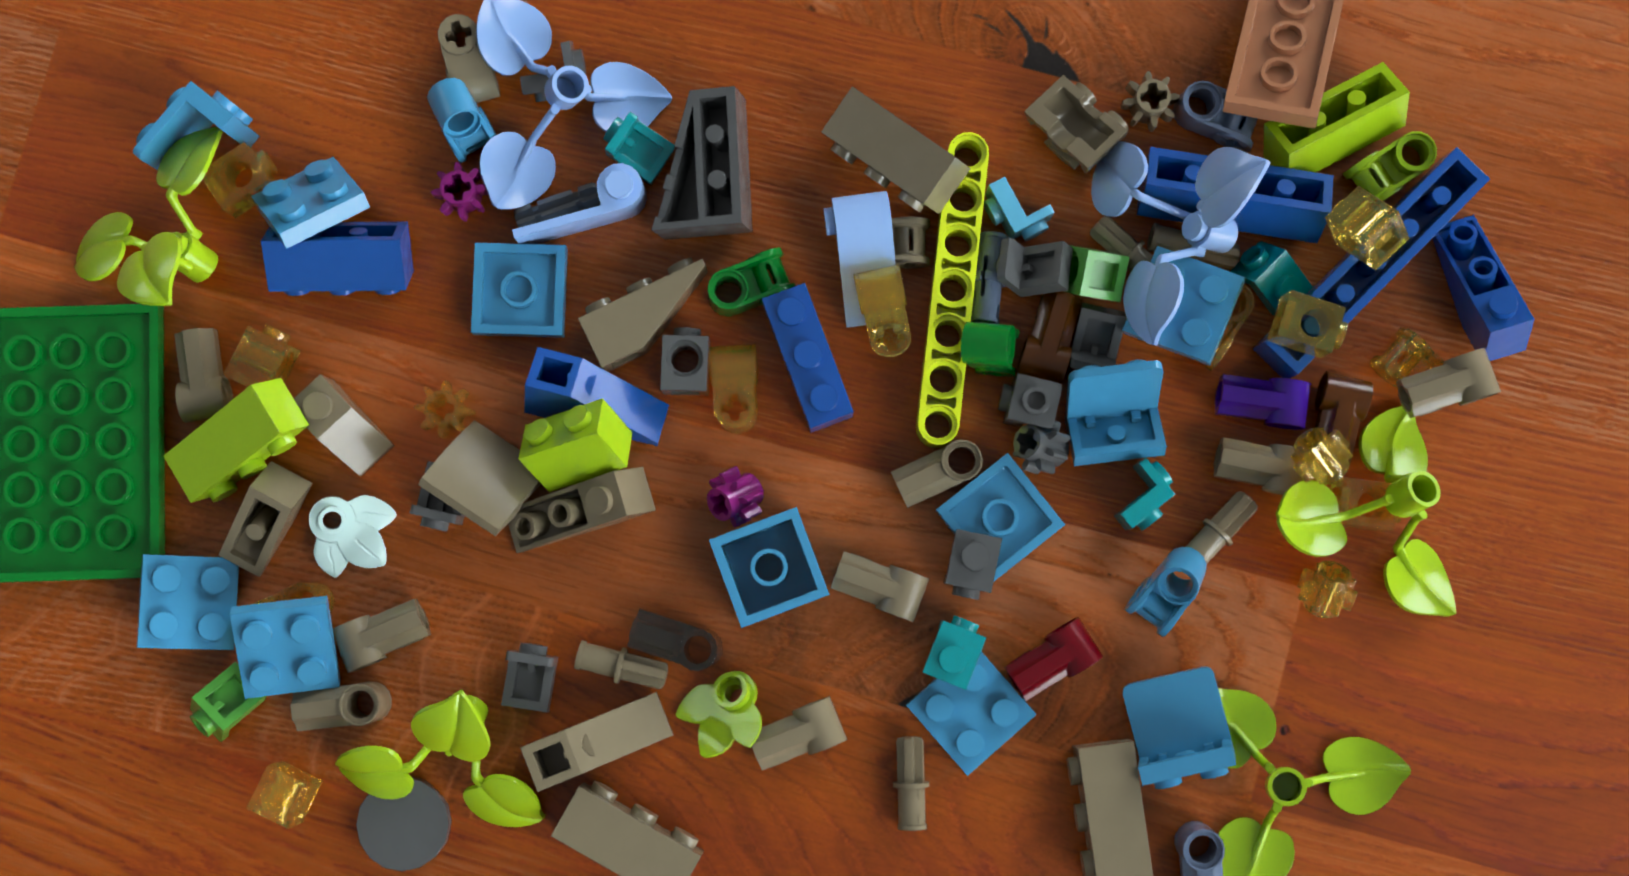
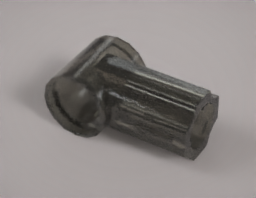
M642 608L639 609L633 621L627 647L681 664L689 670L695 671L713 667L719 662L723 653V644L716 632ZM696 636H702L710 643L711 654L705 662H697L690 656L689 644Z

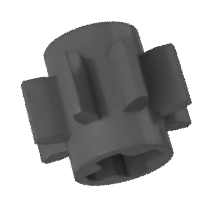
M1055 420L1053 427L1050 429L1027 424L1016 432L1013 442L1015 450L1013 456L1024 459L1022 470L1039 474L1040 471L1054 474L1055 467L1060 466L1068 459V441L1071 438L1070 435L1059 432L1061 422Z

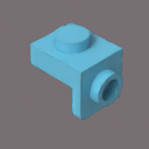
M1006 177L989 184L985 193L987 200L984 201V208L995 226L1000 223L1002 224L1009 238L1016 239L1022 235L1024 240L1028 241L1049 229L1046 222L1051 220L1055 213L1051 204L1026 216Z

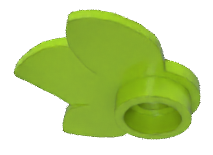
M731 671L719 676L714 684L696 686L682 700L677 709L676 717L685 722L700 724L698 745L700 755L703 758L723 754L732 746L735 740L748 748H751L755 743L762 728V716L755 706L758 694L756 683L744 672ZM737 689H742L740 697L736 701L731 702V694Z

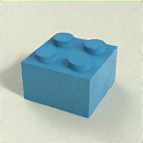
M797 507L709 539L741 628L830 595Z

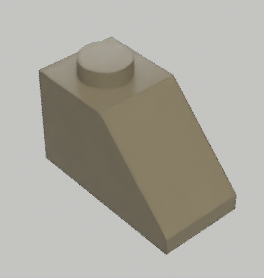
M320 374L294 398L309 423L307 429L359 476L364 475L395 446L333 379Z
M271 461L249 486L219 556L260 577L296 519L312 482Z

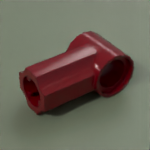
M1079 617L1058 627L1044 637L1045 641L1025 652L1004 667L1025 701L1066 676L1071 678L1103 658V654Z

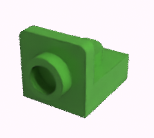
M235 661L191 697L190 710L193 714L190 716V719L204 736L209 737L213 734L222 742L229 736L230 729L265 701L267 696L245 699L239 665Z

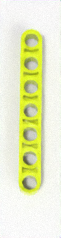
M965 132L955 136L950 142L948 152L955 156L958 150L968 148L976 152L979 157L977 164L968 166L971 169L953 193H967L972 197L974 207L968 211H959L952 206L949 199L940 212L916 420L918 438L923 444L931 448H942L948 445L957 435L960 426L966 363H963L961 358V338L966 322H971L989 160V148L985 139L979 134ZM953 236L962 237L969 245V252L963 256L951 255L945 247V241ZM952 280L958 282L964 289V297L954 302L946 300L940 292L942 283ZM942 325L953 326L959 333V343L953 347L942 346L935 338V330ZM936 370L948 371L954 378V388L949 392L942 393L936 391L930 383V375ZM935 414L944 416L950 425L949 434L943 438L930 436L925 429V420L929 416Z

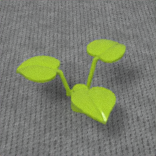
M207 128L182 137L168 149L158 167L157 184L164 189H168L166 198L187 232H161L146 242L135 236H128L133 225V219L129 215L122 212L105 215L91 226L81 241L74 266L78 276L86 281L104 279L121 263L126 246L133 245L141 248V251L133 253L123 263L117 279L119 292L129 300L142 305L171 306L172 288L177 270L196 283L206 280L214 272L218 263V255L199 241L202 232L193 225L178 200V194L182 196L190 194L204 178L223 133L220 128Z
M1402 406L1395 407L1373 418L1364 427L1359 437V452L1364 465L1375 473H1384L1385 482L1390 484L1383 497L1338 513L1336 496L1327 486L1318 481L1304 480L1292 485L1284 493L1275 515L1277 517L1276 522L1283 537L1295 549L1310 556L1326 557L1340 551L1346 545L1347 535L1341 521L1349 520L1383 506L1392 515L1402 518L1411 517L1393 545L1396 557L1389 559L1384 565L1383 577L1385 587L1392 600L1405 611L1418 615L1449 617L1456 614V605L1453 591L1441 560L1427 543L1419 539L1407 542L1418 523L1427 518L1425 509L1434 506L1439 501L1440 486L1435 477L1426 472L1428 467L1427 450L1415 417L1410 419Z
M1218 688L1236 754V765L1228 768H1239L1252 756L1268 773L1265 781V790L1269 798L1274 801L1263 820L1262 826L1252 818L1240 817L1225 824L1219 831L1218 835L1223 840L1225 854L1222 860L1223 876L1288 875L1294 862L1295 850L1293 840L1286 832L1270 829L1283 806H1293L1303 800L1307 787L1329 782V796L1336 806L1350 814L1365 815L1381 809L1389 802L1399 786L1411 774V768L1390 748L1376 741L1361 737L1341 738L1325 749L1323 763L1328 773L1304 778L1296 769L1290 767L1275 768L1259 752V749L1270 745L1275 737L1276 718L1273 710L1262 698L1255 694L1241 690Z
M463 690L457 691L443 701L422 708L414 715L411 729L417 740L424 746L411 761L402 763L399 754L390 748L362 746L341 754L335 763L339 767L340 772L362 791L377 798L399 799L407 796L413 789L414 780L408 773L413 772L431 750L445 752L446 756L454 755L461 760L472 762L471 779L475 785L469 786L464 790L463 799L468 808L479 818L498 826L524 827L539 823L546 815L542 812L540 801L535 792L523 781L504 774H492L485 779L481 775V759L487 756L491 746L490 738L484 725L489 710L481 699L472 695H466Z

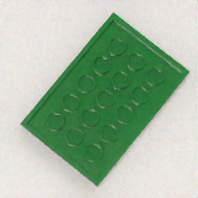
M116 304L0 308V583L141 578L142 554L165 555V459L163 457L165 455L164 306Z

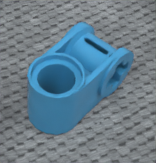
M446 78L434 84L428 91V103L450 148L460 163L467 161L468 154L482 148L493 136L497 135L482 107H478L462 80Z
M1191 547L1175 548L1167 555L1152 575L1140 584L1129 599L1124 610L1129 614L1136 612L1157 627V634L1161 637L1166 636L1180 619L1185 609L1196 598L1200 590L1207 566L1204 557ZM1173 572H1183L1191 579H1181Z

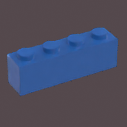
M1150 147L1146 159L1148 173L1140 185L1139 191L1187 212L1194 213L1198 211L1196 205L1201 199L1196 193L1195 182L1198 171L1207 155ZM1269 165L1257 189L1240 213L1234 218L1238 231L1317 244L1332 213L1334 175ZM1138 201L1137 215L1177 222L1184 221L1179 217Z

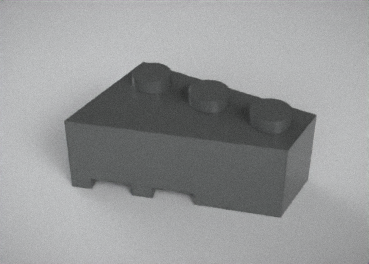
M735 86L690 90L675 142L677 149L670 174L666 175L663 186L665 192L658 217L655 216L652 231L664 240L752 233L746 99Z

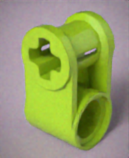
M1412 131L1403 135L1381 151L1377 150L1345 171L1343 175L1346 179H1352L1367 201L1364 206L1369 211L1403 189V185L1427 170L1435 162L1437 146L1428 134L1421 131ZM1403 146L1412 147L1418 152L1420 156L1418 166L1410 165L1403 159Z

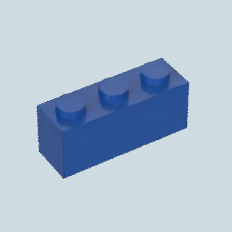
M408 221L340 222L287 249L269 226L261 240L269 292H284L290 296H299L310 291H329L333 295H348L355 291H375L380 295H391L401 290H406L414 272Z
M803 283L762 298L763 308L810 433L852 418L854 414L853 408L806 284Z

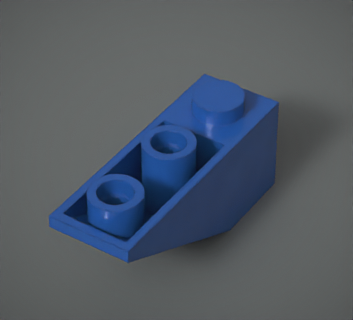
M1474 215L1447 223L1432 239L1462 328L1475 350L1485 348L1490 361L1525 351L1535 319Z
M537 347L525 383L524 413L546 418L570 410L575 406L584 405L603 398L632 431V440L658 446L669 404L583 358Z

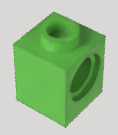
M1069 245L1073 248L1069 287L1065 292L1121 302L1129 256Z

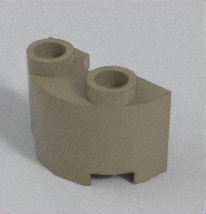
M1064 75L1024 111L1030 125L1035 124L1047 135L1048 139L1044 142L1045 145L1072 169H1075L1080 164L1084 173H1088L1119 141H1122L1129 130L1127 123L1115 111L1110 110L1108 113L1105 111L1102 113L1093 106L1097 100L1089 88L1080 82L1076 85L1073 84Z

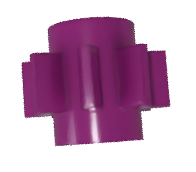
M455 162L454 171L447 174L441 171L437 172L438 177L441 179L440 188L432 190L431 194L436 199L446 200L440 208V211L445 216L450 215L455 209L458 211V215L463 222H467L469 212L475 209L482 213L485 212L481 200L482 196L488 195L484 184H476L481 179L480 170L477 167L467 174L459 162ZM460 184H465L470 191L463 192V199L458 201L452 193L459 192Z
M734 466L719 473L718 477L709 481L713 489L707 494V504L711 513L718 520L726 521L730 519L733 527H738L761 514L762 510L758 504L763 501L764 492L760 481L753 474L744 473L740 475L738 467Z

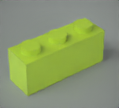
M1381 62L1323 93L1315 129L1275 121L1264 123L1263 157L1271 162V166L1318 172L1406 126L1410 92L1387 65Z
M282 378L251 384L163 457L191 503L211 498L213 502H218L237 491L238 488L235 483L241 478L243 480L248 479L267 467L264 460L268 457L282 454L295 446L297 443L295 436L307 428L309 423Z

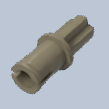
M1102 217L1090 231L1091 237L1108 252L1129 256L1127 269L1130 272L1140 261L1151 262L1153 255L1143 247L1145 242L1143 240L1137 242L1111 217Z
M1159 223L1152 225L1147 242L1148 252H1155L1157 246L1171 251L1192 247L1183 237L1182 230L1162 226ZM1235 243L1232 249L1226 253L1206 250L1204 257L1191 256V258L1213 266L1234 269L1238 263L1240 248Z
M1236 492L1211 520L1205 518L1202 521L1205 526L1186 547L1197 550L1204 557L1207 564L1225 545L1231 546L1233 544L1231 538L1255 514L1258 509L1257 504L1244 492Z
M583 640L579 645L574 668L577 670L582 669L614 678V683L619 684L620 680L655 689L663 688L668 675V664L665 662L628 653V648L625 647L618 651L590 644Z
M903 736L896 741L897 781L893 782V788L898 789L897 829L903 831L927 829L925 788L930 786L929 781H925L924 741L922 737Z

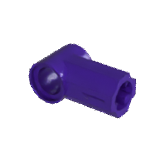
M1222 374L1216 388L1215 414L1264 421V425L1275 428L1305 430L1311 383L1289 378H1270L1267 381Z

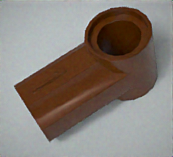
M1063 291L1042 295L1032 333L1027 335L1020 355L1017 374L1062 384L1072 353V347H1069L1083 301L1082 299Z
M1328 371L1323 374L1315 399V410L1319 412L1310 446V460L1329 466L1350 467L1359 424L1365 419L1371 405L1373 396L1372 382Z

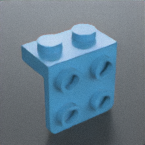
M190 81L186 87L179 88L170 96L166 104L167 109L159 119L141 130L137 136V144L133 149V154L141 161L158 170L163 156L176 141L193 132L210 128L213 124L248 150L260 136L248 127L253 119L217 90L211 97Z
M1137 359L1126 364L1112 366L1088 365L1069 374L1065 425L1067 435H1070L1071 438L1069 444L1074 466L1165 455L1167 445L1158 411L1164 373L1160 361Z
M1201 666L1132 682L1124 687L1123 698L1139 755L1138 770L1142 786L1154 783L1155 789L1170 788L1181 784V777L1200 773L1202 779L1216 778L1229 773L1228 767L1236 765V754L1214 671L1210 667Z

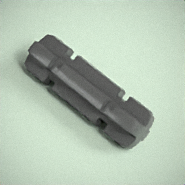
M591 182L577 187V192L573 193L570 189L539 200L536 206L532 207L531 204H527L515 209L514 217L518 228L601 205L597 193V185Z

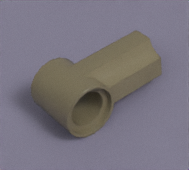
M214 328L182 330V332L174 334L181 380L176 385L175 396L179 415L182 421L187 423L209 419L234 399L230 382L223 375L218 330Z
M1485 348L1456 356L1444 361L1442 366L1396 381L1401 405L1409 418L1420 417L1459 403V406L1466 405L1500 393L1501 390Z
M1223 437L1220 439L1215 453L1213 477L1262 486L1261 490L1284 495L1289 487L1306 480L1311 451L1289 445L1270 444V446H1264Z
M956 440L939 450L891 471V474L907 508L974 478L982 468V453L977 445L971 441ZM955 449H967L974 456L975 463L970 472L958 474L949 467L948 458Z
M844 551L831 589L875 604V608L914 622L929 578L897 566L890 565V567H886L870 559Z
M412 599L372 617L365 615L333 628L334 640L347 673L375 664L387 658L386 654L432 635L427 616L417 599Z
M375 681L342 685L337 688L293 693V699L290 704L292 721L297 731L351 725L362 726L382 720L387 716L391 709L392 698L390 691L385 685ZM362 691L369 693L374 702L373 710L369 715L363 714L357 705L358 696Z
M830 696L792 711L793 715L761 728L759 737L752 745L761 770L772 768L807 752L809 755L821 752L847 740Z

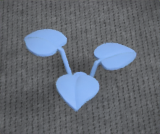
M483 0L476 23L477 45L483 60L491 69L503 76L515 75L524 65L531 72L546 75L549 79L545 84L544 94L546 100L551 105L530 135L528 141L520 134L508 131L493 136L483 147L479 159L480 175L490 201L497 209L512 210L530 204L545 193L551 185L556 171L555 158L549 150L535 146V144L560 110L573 108L583 98L594 102L592 107L593 119L603 131L607 132L617 117L624 121L629 112L638 116V120L648 127L657 115L672 101L671 94L659 81L645 71L627 63L609 62L597 67L591 74L590 85L585 73L575 66H564L557 70L553 65L546 67L534 63V61L543 58L547 54L552 43V31L546 17L534 6L520 0Z
M1119 141L1097 163L1092 179L1091 195L1094 207L1099 213L1108 217L1120 216L1128 209L1132 197H1134L1138 201L1183 219L1182 235L1192 246L1191 248L1160 254L1156 258L1155 264L1148 261H1140L1129 274L1123 295L1124 310L1132 329L1146 343L1157 346L1162 332L1173 319L1183 297V276L1180 269L1175 264L1169 263V261L1191 256L1204 257L1206 250L1226 253L1232 249L1238 237V226L1234 218L1240 213L1257 189L1271 164L1269 160L1233 147H1221L1214 150L1204 160L1196 177L1195 190L1201 200L1196 205L1198 211L1194 213L1177 208L1144 194L1137 189L1146 178L1148 163L1143 151L1136 145Z

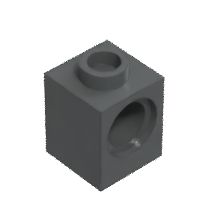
M679 327L674 328L673 335H662L660 390L663 394L709 396L711 341L709 336H701V329ZM683 350H692L699 357L697 366L690 372H680L674 368V359Z

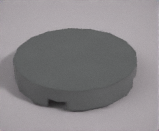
M412 777L414 780L412 791L407 796L399 799H382L368 794L359 808L356 823L359 843L369 858L384 868L398 871L420 868L435 858L449 839L452 824L449 804L443 795H440L438 790L424 779Z

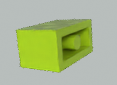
M602 398L526 424L518 459L548 492H552L626 468L629 459L632 431Z

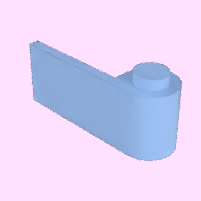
M623 163L612 164L599 174L597 180V193L601 205L513 229L514 239L518 244H540L632 218L644 209L647 201V192L642 179L632 166Z
M887 191L831 198L832 207L823 208L827 236L836 235L846 327L900 321L893 228Z

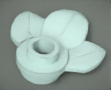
M361 495L349 501L336 496L324 497L317 501L309 513V526L312 533L317 537L313 554L318 566L334 578L343 572L348 562L363 568L384 566L387 561L386 547L378 531L395 519L397 516L395 510L385 501L369 495ZM328 512L338 513L341 516L340 525L335 528L327 527L323 523L324 515Z

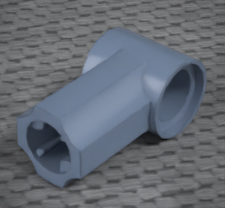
M1190 821L1183 824L1175 834L1174 840L1176 851L1179 854L1180 875L1223 876L1222 860L1225 854L1223 840L1203 822ZM1201 835L1208 836L1210 842L1207 851L1199 856H1191L1189 846L1192 840Z

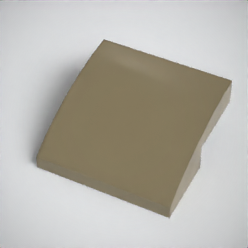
M474 420L442 452L422 476L418 485L496 536L516 517L523 502L542 484L518 459L519 449Z

